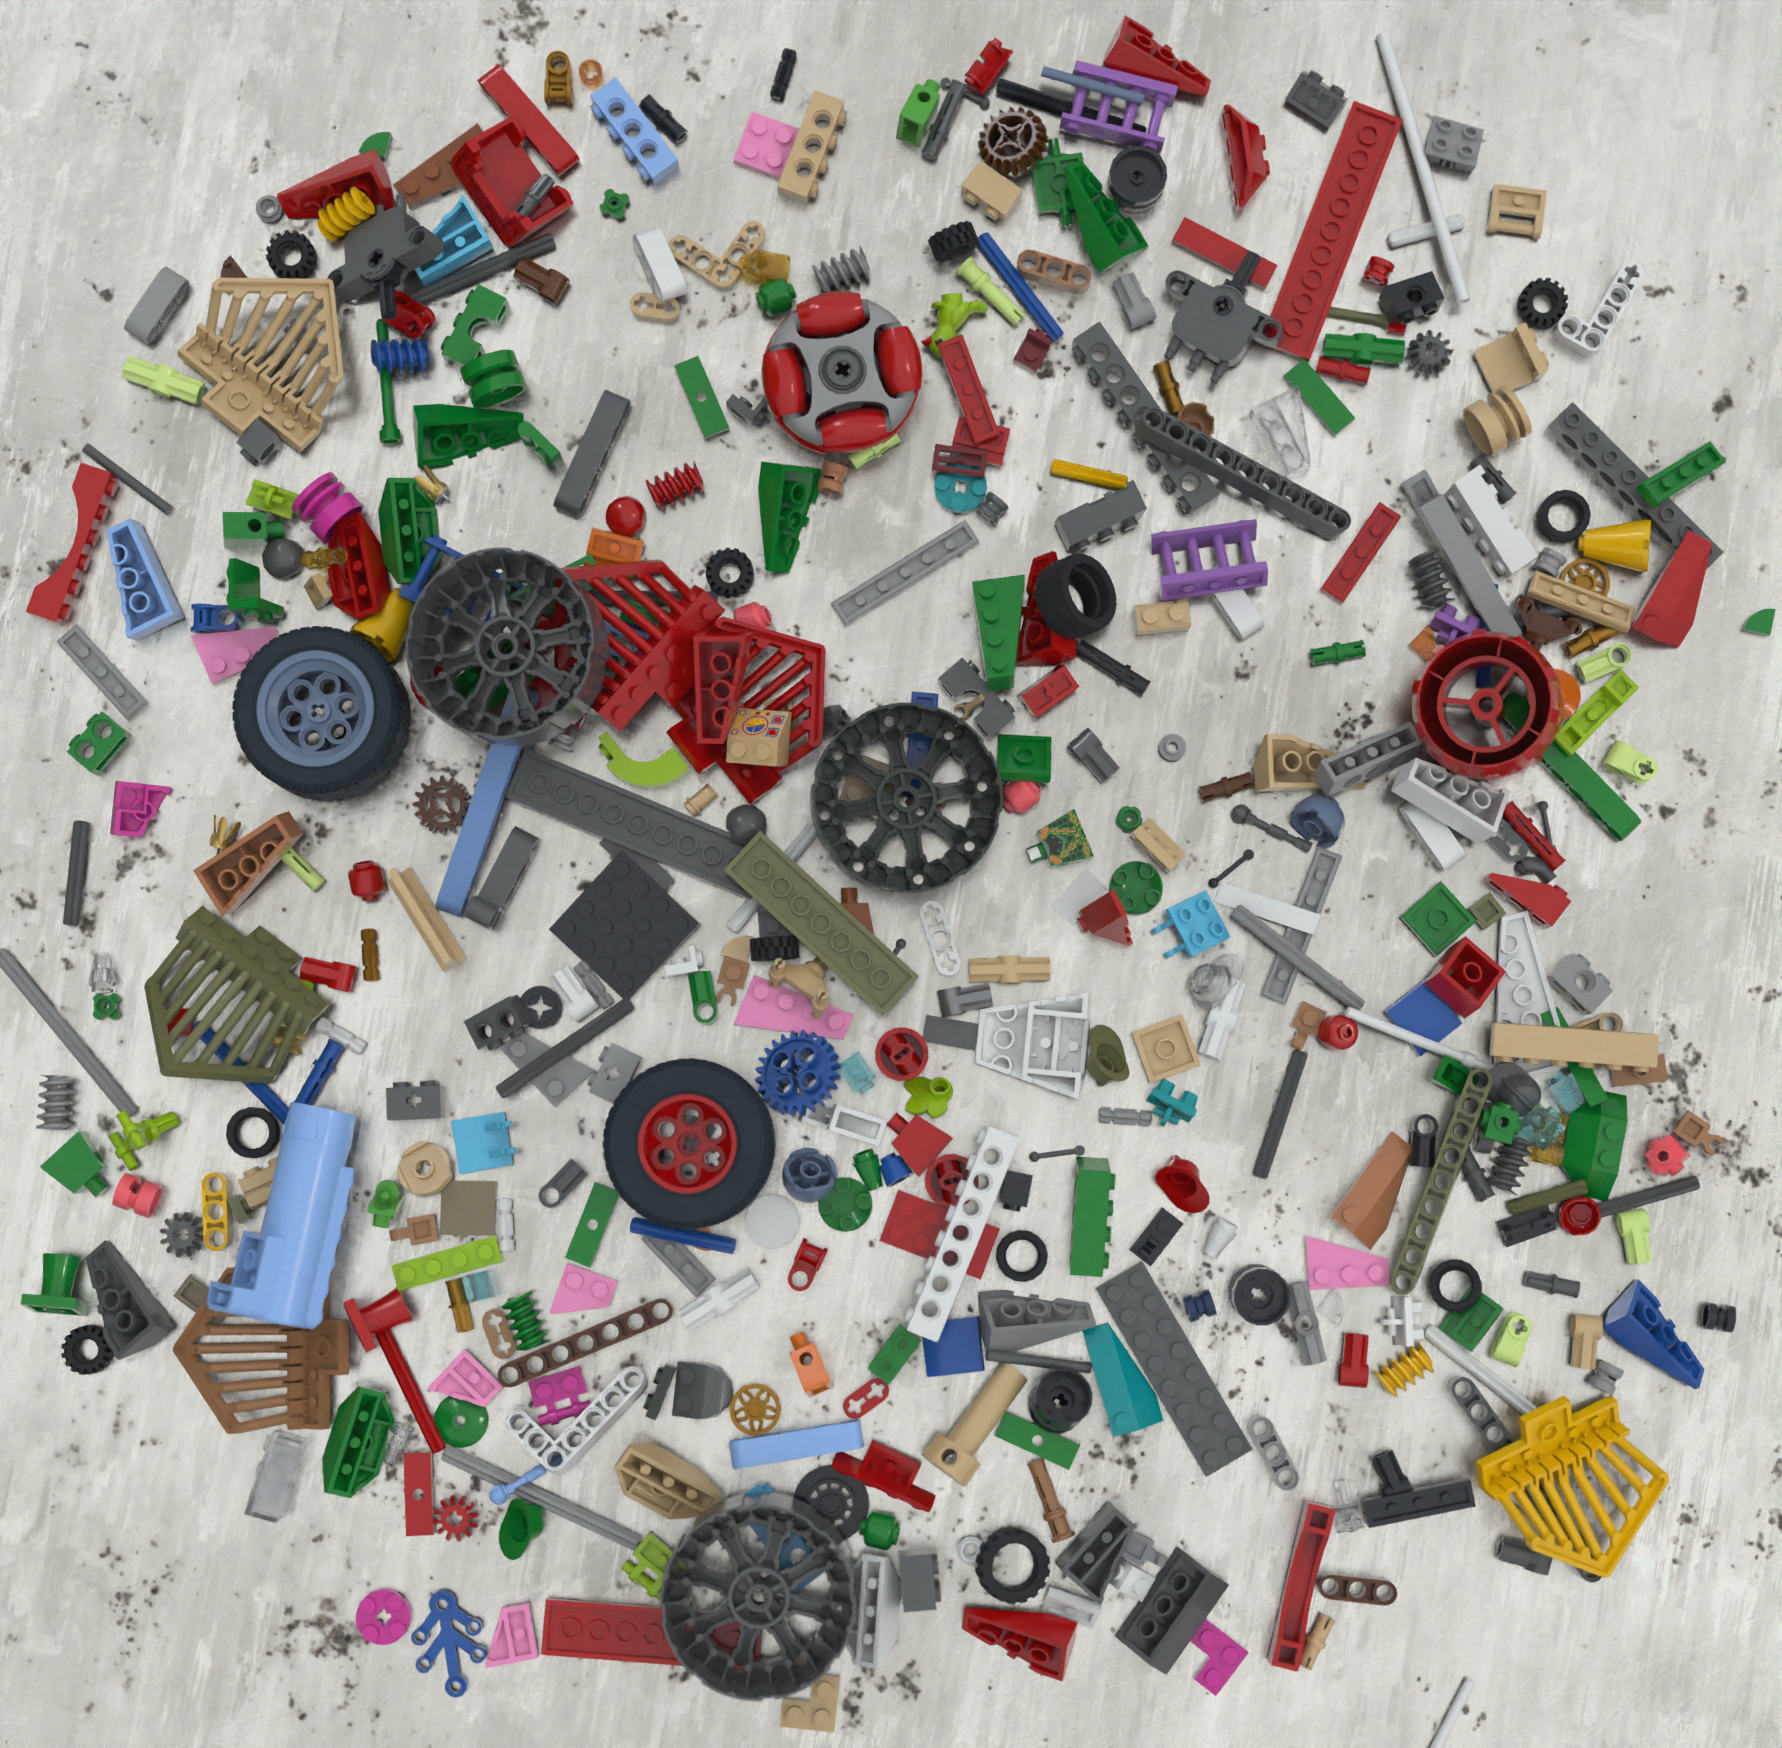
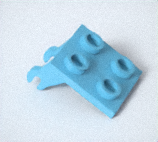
M1206 890L1166 909L1165 911L1170 920L1151 930L1154 935L1175 925L1184 943L1164 953L1165 958L1186 949L1191 958L1231 937Z
M505 1112L451 1121L459 1174L513 1165L512 1154L517 1152L516 1147H510L507 1127L512 1126V1122L506 1121Z

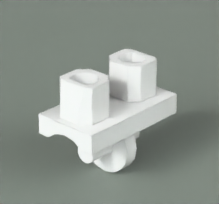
M1391 1296L1392 1308H1387V1318L1380 1319V1325H1388V1335H1393V1345L1414 1346L1415 1342L1424 1340V1329L1422 1326H1413V1315H1422L1423 1302L1407 1296Z

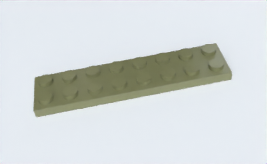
M761 831L752 838L724 869L735 882L882 1017L918 979L919 976Z

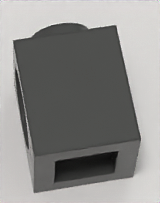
M256 419L236 443L242 448L239 452L251 463L256 460L262 465L282 440L265 424Z

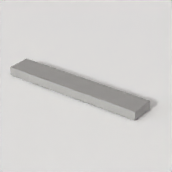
M1442 494L1419 507V511L1487 630L1490 632L1506 633L1515 637L1521 634L1519 626L1444 495Z
M963 520L831 602V606L843 625L847 626L979 544V540L967 521Z
M1319 846L1316 847L1294 906L1321 914L1342 855ZM1286 926L1282 937L1305 954L1313 934ZM1278 952L1275 954L1260 996L1286 1005L1299 969Z

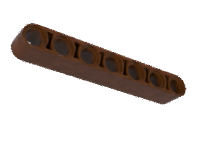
M667 1298L655 1299L514 1359L500 1367L497 1374L498 1381L504 1387H515L663 1324L673 1316L674 1305ZM657 1303L667 1305L669 1309L667 1317L659 1318L656 1316L654 1307ZM635 1313L640 1314L644 1320L643 1326L638 1329L633 1328L629 1323L630 1316ZM613 1324L618 1328L619 1333L616 1339L606 1337L604 1333L606 1325ZM582 1335H589L593 1339V1347L590 1350L581 1348L579 1340ZM560 1345L568 1350V1357L563 1361L558 1360L554 1354L555 1348ZM537 1356L543 1361V1368L540 1371L531 1369L529 1365L531 1357ZM507 1367H513L517 1370L518 1378L516 1381L510 1382L506 1380L504 1372Z

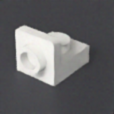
M689 945L691 961L686 962V958L670 960L671 965H665L667 978L699 972V967L704 966L701 950L696 951L695 945Z

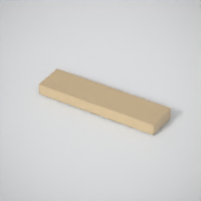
M1537 570L1532 576L1527 596L1626 634L1630 629L1635 612V607Z

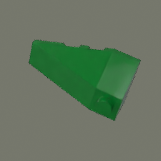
M761 461L758 493L766 571L789 573L800 544L798 537L803 526H807L809 521L807 517L811 503L815 504L819 490L817 489V484L821 477L820 468Z

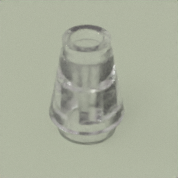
M95 953L89 986H91L93 993H111L114 991L116 981L110 954Z
M394 1422L393 1426L389 1427L382 1457L385 1462L397 1465L414 1439V1429L411 1426L402 1422Z

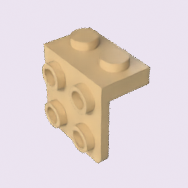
M1526 322L1516 326L1511 334L1486 344L1474 352V357L1493 393H1496V390L1502 386H1507L1512 391L1542 378L1549 370L1548 359L1544 352L1539 351L1536 345V334L1532 328H1528Z

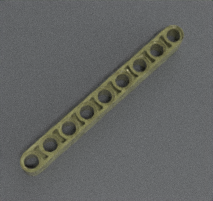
M1475 1068L1468 1075L1391 1276V1288L1399 1295L1409 1294L1417 1285L1491 1092L1494 1079L1491 1072L1485 1068ZM1480 1072L1488 1076V1083L1483 1088L1476 1087L1473 1082L1474 1076ZM1468 1098H1475L1478 1101L1479 1106L1474 1113H1468L1464 1109V1102ZM1459 1123H1464L1469 1128V1134L1462 1139L1454 1134V1128ZM1449 1148H1454L1459 1153V1159L1454 1164H1449L1444 1157L1446 1150ZM1443 1173L1448 1176L1450 1182L1447 1188L1439 1189L1435 1185V1178L1438 1174ZM1429 1199L1437 1200L1440 1205L1439 1211L1434 1215L1429 1214L1425 1209V1203ZM1420 1224H1425L1430 1229V1235L1425 1240L1418 1238L1415 1232ZM1411 1249L1418 1251L1420 1254V1261L1416 1265H1412L1406 1260V1253ZM1399 1275L1409 1277L1411 1282L1409 1289L1401 1290L1398 1288L1396 1280Z

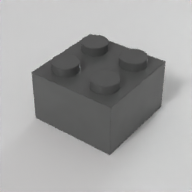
M931 1548L898 1550L903 1613L936 1610V1602H941L940 1583L934 1582V1574H939L937 1554H932Z

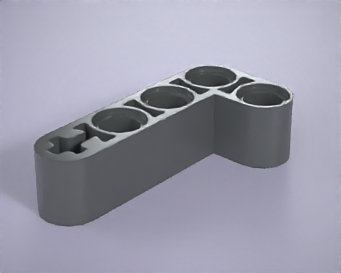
M517 826L512 829L478 896L475 895L470 901L464 914L465 918L491 931L495 928L540 838Z

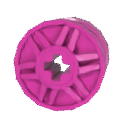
M332 472L318 477L309 484L296 498L291 508L297 516L301 515L300 519L304 523L313 521L310 530L323 544L330 542L336 530L334 529L335 523L338 520L357 512L362 513L364 509L361 502L351 492L343 494L345 486L342 482H337L338 478Z

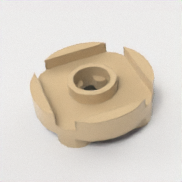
M418 1142L409 1146L401 1155L402 1159L399 1166H397L398 1179L407 1191L417 1197L434 1195L440 1192L452 1180L451 1159L447 1152L438 1145ZM423 1163L427 1166L431 1165L428 1174L419 1175L418 1172L421 1170Z

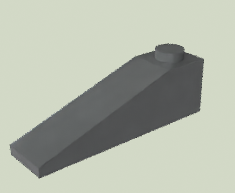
M103 1241L85 1257L92 1288L96 1289L99 1301L97 1305L98 1314H102L104 1322L103 1335L117 1360L154 1346L174 1329L160 1304L108 1241Z

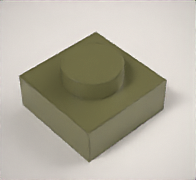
M1490 892L1467 909L1483 930L1506 914Z
M235 1195L227 1200L239 1224H244L254 1219L251 1214L254 1210L250 1209L246 1198H243L242 1195Z

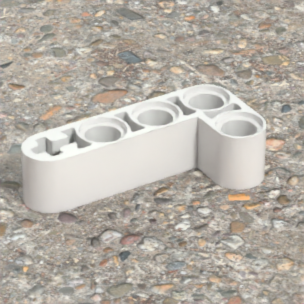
M1636 261L1624 263L1613 277L1589 321L1586 322L1574 315L1563 316L1554 327L1553 336L1555 340L1581 356H1594L1605 344L1644 275L1642 265ZM1627 272H1630L1632 274L1631 280L1626 285L1622 284L1627 277ZM1611 293L1618 294L1622 302H1614L1611 298ZM1598 316H1605L1609 321V325H1602L1598 321ZM1566 324L1572 327L1573 334L1563 332L1562 325ZM1585 338H1592L1596 343V347L1591 348L1587 346Z

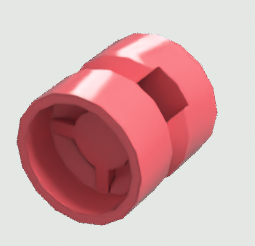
M125 1173L116 1187L112 1204L124 1210L133 1208L135 1214L150 1218L159 1203L162 1186L150 1181L142 1183L140 1177Z

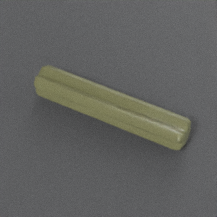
M1579 1180L1510 1200L1508 1206L1510 1213L1515 1215L1587 1194L1588 1189L1586 1182Z

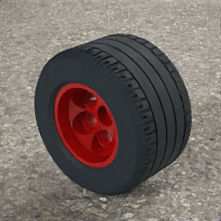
M683 1058L662 1062L646 1069L621 1090L620 1095L616 1097L613 1102L614 1105L609 1110L608 1118H606L603 1131V1157L610 1181L613 1183L617 1193L620 1194L619 1196L632 1210L658 1225L674 1229L692 1230L714 1226L729 1220L747 1208L759 1195V1192L768 1180L773 1166L775 1132L770 1113L763 1099L743 1077L715 1062ZM689 1109H695L699 1115L698 1121L692 1125L687 1124L684 1120V1113ZM664 1122H671L674 1126V1133L670 1137H663L660 1133V1126ZM717 1123L722 1129V1133L717 1139H711L707 1135V1128L710 1124ZM687 1137H690L692 1140L697 1139L698 1141L695 1145L696 1150L693 1152L691 1149H685L683 1146L687 1143ZM663 1149H669L673 1153V1160L668 1165H664L659 1161V1153ZM714 1150L720 1154L721 1160L718 1165L712 1167L707 1164L706 1155ZM687 1163L693 1164L697 1171L692 1179H686L682 1175V1167Z

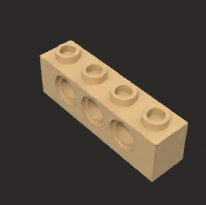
M814 90L777 186L779 195L807 205L810 197L815 198L819 188V183L816 182L819 173L824 174L829 159L826 158L829 149H834L838 135L835 134L838 125L843 126L846 119L847 111L844 110L843 100ZM820 120H826L830 125L825 129H820L816 126V123ZM811 144H817L820 150L816 153H811L806 148ZM801 168H807L811 171V174L807 177H801L797 172Z

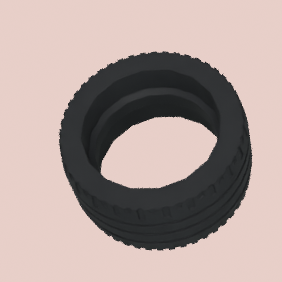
M1087 554L1070 555L1053 562L1040 572L1035 585L1036 603L1042 618L1054 633L1068 639L1081 638L1101 630L1112 621L1117 605L1115 588L1107 570L1098 560ZM1069 580L1074 583L1080 593L1083 602V613L1078 610L1072 600L1069 591Z

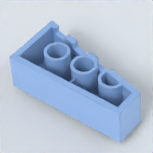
M129 518L107 529L112 563L115 565L117 578H115L117 589L120 591L122 601V615L125 617L126 637L138 641L184 618L141 523Z

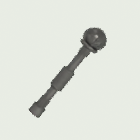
M1240 804L1233 808L1232 818L1235 822L1255 824L1266 829L1267 833L1281 840L1286 839L1302 850L1310 851L1312 842L1289 834L1287 830L1273 823L1268 824L1256 818L1257 816L1252 814V810L1246 805Z

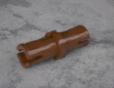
M1250 771L1230 778L1222 777L1220 781L1199 786L1198 790L1202 802L1206 803L1207 801L1224 796L1229 798L1234 793L1254 788V783H1252L1254 781Z

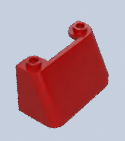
M514 115L465 142L451 159V166L455 175L500 240L508 247H513L574 204L569 192L565 188L556 185L542 199L543 204L541 206L538 205L529 217L521 216L514 210L525 196L524 192L526 190L529 191L541 176L521 146L525 141V129L516 120Z

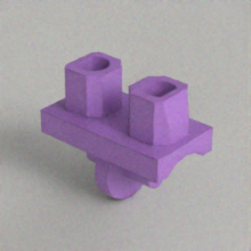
M1446 603L1440 611H1437L1428 628L1438 632L1437 637L1444 640L1445 645L1458 637L1471 634L1472 630L1479 629L1480 619L1473 615H1467L1464 622L1455 619L1458 611L1456 607Z

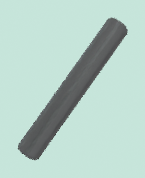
M81 820L73 822L63 924L67 926H78L89 832V823Z
M1690 1176L1597 1203L1600 1208L1602 1218L1700 1189V1183L1697 1176Z

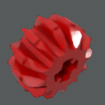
M453 1494L450 1496V1503L445 1499L440 1501L443 1509H434V1513L441 1516V1518L434 1519L433 1524H442V1527L437 1530L439 1535L445 1530L448 1531L446 1535L447 1541H450L455 1533L457 1542H460L463 1538L462 1532L465 1536L470 1537L472 1536V1531L469 1527L477 1528L479 1525L476 1521L471 1520L480 1516L479 1512L470 1511L476 1504L473 1501L466 1506L467 1496L465 1495L460 1498L458 1503L456 1495ZM453 1511H456L457 1516L462 1515L463 1519L458 1522L460 1525H456L455 1520H450V1517L454 1514Z

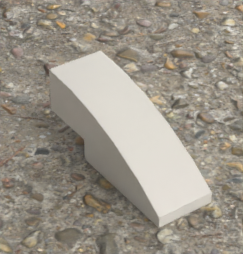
M824 1101V1107L818 1103L815 1104V1113L806 1108L805 1116L799 1115L798 1121L876 1146L880 1145L887 1120L828 1101Z

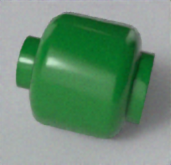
M776 278L762 283L758 288V292L755 293V297L761 312H766L772 317L791 310L793 307L792 299L796 298V293L791 283L786 284L782 278Z
M873 1511L867 1519H862L859 1535L864 1536V1544L866 1546L889 1550L892 1545L897 1544L901 1524L897 1523L894 1515Z

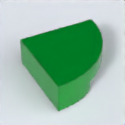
M379 132L369 136L362 143L359 153L363 154L376 149L380 158L386 160L392 138L391 132Z
M1763 609L1754 613L1745 622L1742 631L1765 636L1771 635L1776 609Z

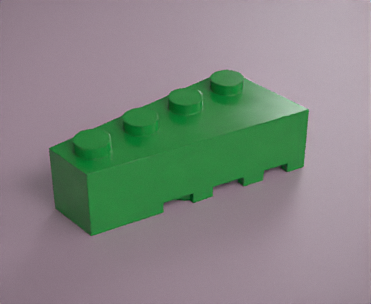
M1025 574L972 581V596L987 691L1014 688L1025 591Z
M1076 1156L1075 1166L1077 1167L1078 1175L1074 1179V1200L1076 1201L1072 1211V1226L1074 1227L1073 1231H1071L1070 1275L1103 1277V1269H1108L1109 1252H1105V1242L1110 1243L1111 1226H1107V1216L1113 1215V1200H1109V1191L1115 1189V1174L1111 1173L1108 1158Z

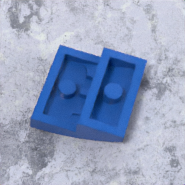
M1426 978L1385 1010V1013L1394 1025L1439 1043L1459 1027L1462 1022L1452 1008L1424 984L1427 980ZM1409 1043L1419 1056L1429 1051Z
M979 1316L946 1320L938 1342L922 1337L927 1377L985 1371Z

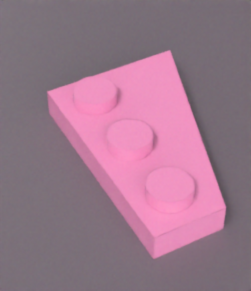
M275 627L190 636L211 683L215 685L241 673L246 668L248 661L253 658L252 656L257 651H260L263 645L268 644L270 640L275 637L278 638L279 633Z
M1304 1235L1309 1290L1390 1286L1388 1258Z

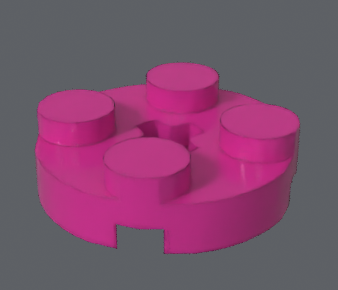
M388 1588L372 1591L360 1602L356 1612V1624L359 1632L366 1641L377 1645H388L399 1640L406 1633L412 1620L409 1602L398 1594L397 1591ZM381 1609H385L386 1614H391V1619L387 1620V1624H382L381 1620H377V1615L380 1614Z

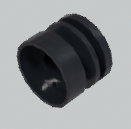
M1249 1264L1240 1268L1232 1276L1228 1285V1299L1232 1308L1247 1322L1254 1325H1270L1279 1321L1286 1314L1290 1305V1290L1287 1282L1272 1268L1262 1264ZM1254 1288L1260 1289L1261 1293H1263L1260 1298L1254 1297V1294L1251 1293Z
M1058 1368L1049 1371L1036 1384L1029 1396L1028 1410L1030 1416L1040 1429L1048 1433L1062 1434L1071 1431L1088 1414L1092 1406V1390L1089 1382L1082 1374L1072 1369ZM1055 1399L1059 1400V1405L1062 1406L1060 1409L1056 1408Z

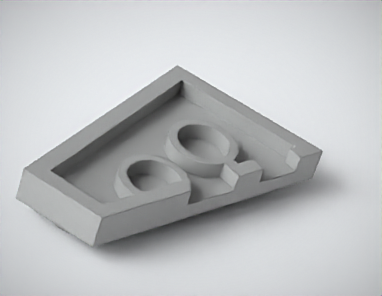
M524 1033L514 1039H510L500 1049L520 1070L552 1047ZM566 1056L532 1079L531 1082L554 1107H557L595 1070Z

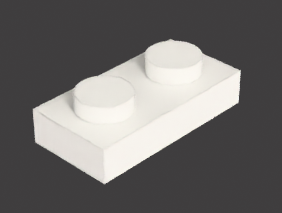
M1049 1587L1041 1608V1612L1065 1617L1092 1629L1101 1610V1606L1097 1602Z

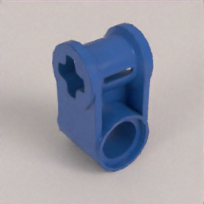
M201 603L191 605V609L194 610V621L190 631L193 633L208 634L241 630L244 625V616L228 610V605ZM229 613H234V621L229 625H225V616Z

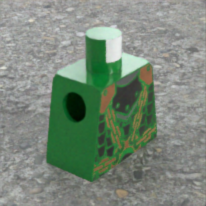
M1075 809L1037 831L1036 834L1040 843L1026 848L1031 863L1046 858L1050 868L1082 862L1094 857Z

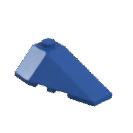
M1639 1279L1634 1281L1608 1309L1603 1328L1623 1347L1693 1389H1698L1705 1369L1687 1342H1680L1674 1331L1675 1324L1671 1319L1666 1321L1658 1309L1661 1304L1656 1296Z

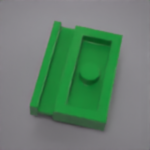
M1470 1285V1287L1467 1289V1291L1464 1293V1295L1459 1301H1462L1469 1296L1472 1290V1285ZM1482 1293L1478 1303L1470 1310L1461 1313L1451 1312L1439 1329L1467 1350L1473 1352L1504 1308Z

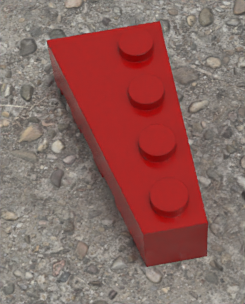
M700 632L693 636L697 744H724L727 742L728 734L738 709L754 632Z

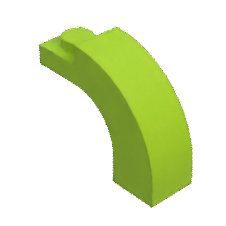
M607 731L598 737L602 743L598 746L607 759L611 756L614 758L606 764L607 768L617 778L629 785L640 788L664 787L678 781L691 771L674 747L653 761L638 762L627 757Z

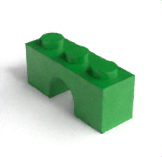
M480 284L477 285L475 290L472 289L468 293L465 300L466 308L463 313L459 312L453 322V327L455 328L451 336L447 335L441 345L443 358L460 368L469 361L482 356L485 351L482 344L471 339L473 328L480 323H488L497 328L509 306L507 298Z

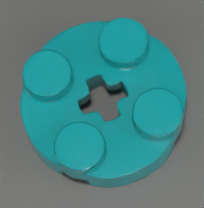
M949 463L944 465L949 467L980 471V468L978 467L963 466ZM938 473L934 482L935 497L938 503L945 510L952 513L966 514L976 510L975 508L978 504H982L987 491L985 476L984 479ZM956 481L967 483L965 493L954 491Z

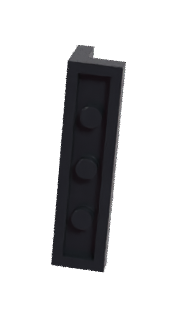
M1464 1478L1362 1499L1364 1508L1362 1517L1368 1528L1476 1507L1471 1480Z

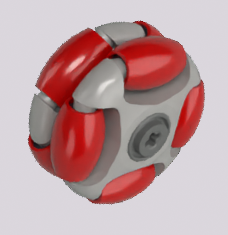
M848 291L818 294L797 304L796 310L780 323L771 336L763 354L761 367L764 395L778 426L801 446L825 455L829 452L854 453L864 451L880 443L884 444L895 436L913 412L919 391L921 390L923 376L920 350L909 327L902 326L901 322L881 305L868 299H861L860 293Z

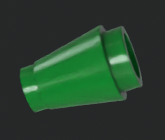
M867 1149L853 1155L854 1162L852 1164L868 1191L882 1187L878 1154H874L873 1149Z

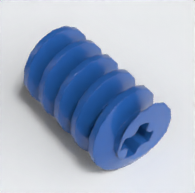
M382 339L379 345L376 340L371 341V360L373 366H376L378 373L382 372L383 366L387 367L388 373H392L394 365H397L399 373L403 372L404 365H407L410 373H413L414 366L418 365L419 371L423 373L425 365L428 363L429 350L426 339H423L421 344L418 339H413L411 344L407 339H402L400 345L396 339H392L390 344H388L387 340Z

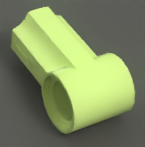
M1617 643L1610 648L1576 662L1581 679L1586 684L1615 670L1622 669L1630 662L1632 652L1627 645ZM1618 650L1623 653V663H1616L1612 659V651Z
M1639 1209L1617 1213V1226L1624 1240L1627 1264L1652 1262L1648 1239L1650 1223L1647 1211Z

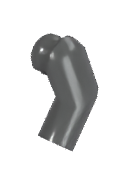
M1526 856L1516 865L1520 874L1526 875L1528 872L1537 873L1545 884H1548L1557 877L1542 858Z

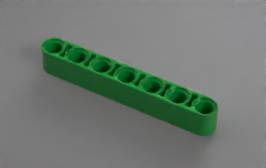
M1511 691L1503 699L1506 713L1502 723L1516 736L1528 719L1530 705L1519 694ZM1553 740L1550 747L1543 754L1541 763L1617 840L1623 841L1641 824L1639 816L1576 752L1569 756Z

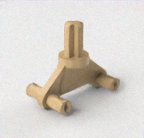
M818 957L813 961H807L804 965L786 964L785 960L782 961L783 958H776L774 965L770 967L768 972L770 978L768 981L769 986L772 985V988H777L780 985V981L785 980L812 1000L811 1007L813 1010L811 1011V1016L815 1015V1019H820L829 1005V992H826L823 982L825 977L824 971L828 966Z

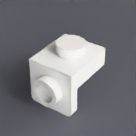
M1120 1557L1114 1570L1112 1581L1109 1583L1123 1593L1142 1602L1156 1578Z

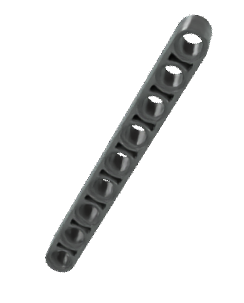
M1149 407L1135 422V432L1142 439L1324 538L1334 540L1351 525V516L1346 510L1159 408ZM1146 420H1149L1150 422H1152V424L1154 425V427H1153V426H1150V425L1146 422ZM1170 433H1173L1177 439L1171 437ZM1193 445L1197 446L1200 452L1196 451ZM1216 458H1219L1223 464H1220ZM1239 470L1243 471L1246 477L1242 476ZM1263 483L1269 487V490L1263 486ZM1286 496H1289L1292 502L1287 500ZM1309 508L1315 512V515L1310 512ZM1332 521L1336 522L1337 525H1338V527H1336V526L1332 523Z
M1454 1376L1448 1381L1447 1391L1490 1453L1516 1442L1471 1379L1463 1376ZM1464 1381L1467 1384V1392L1462 1396H1458L1455 1392V1387L1459 1382ZM1476 1404H1481L1483 1407V1414L1479 1418H1474L1471 1414V1409ZM1496 1426L1499 1430V1436L1497 1439L1490 1441L1487 1437V1432L1491 1427ZM1539 1481V1489L1541 1493L1546 1495L1549 1507L1551 1508L1555 1517H1558L1546 1492L1544 1491ZM1525 1487V1494L1527 1495L1530 1502L1532 1503V1505L1534 1506V1508L1536 1509V1511L1548 1527L1539 1509L1536 1507L1535 1502L1533 1501L1532 1497L1530 1496L1528 1490ZM1562 1525V1529H1563L1564 1533L1566 1534L1567 1538L1569 1539V1537H1568V1535H1567V1533H1566V1531H1565V1529H1564V1527H1563V1525ZM1578 1530V1532H1579V1534H1580V1536H1581V1538H1582L1584 1544L1587 1546V1544H1586V1542H1585V1540H1584L1582 1534H1581L1580 1531ZM1570 1565L1575 1573L1587 1582L1595 1583L1602 1578L1593 1573L1585 1575L1583 1569Z

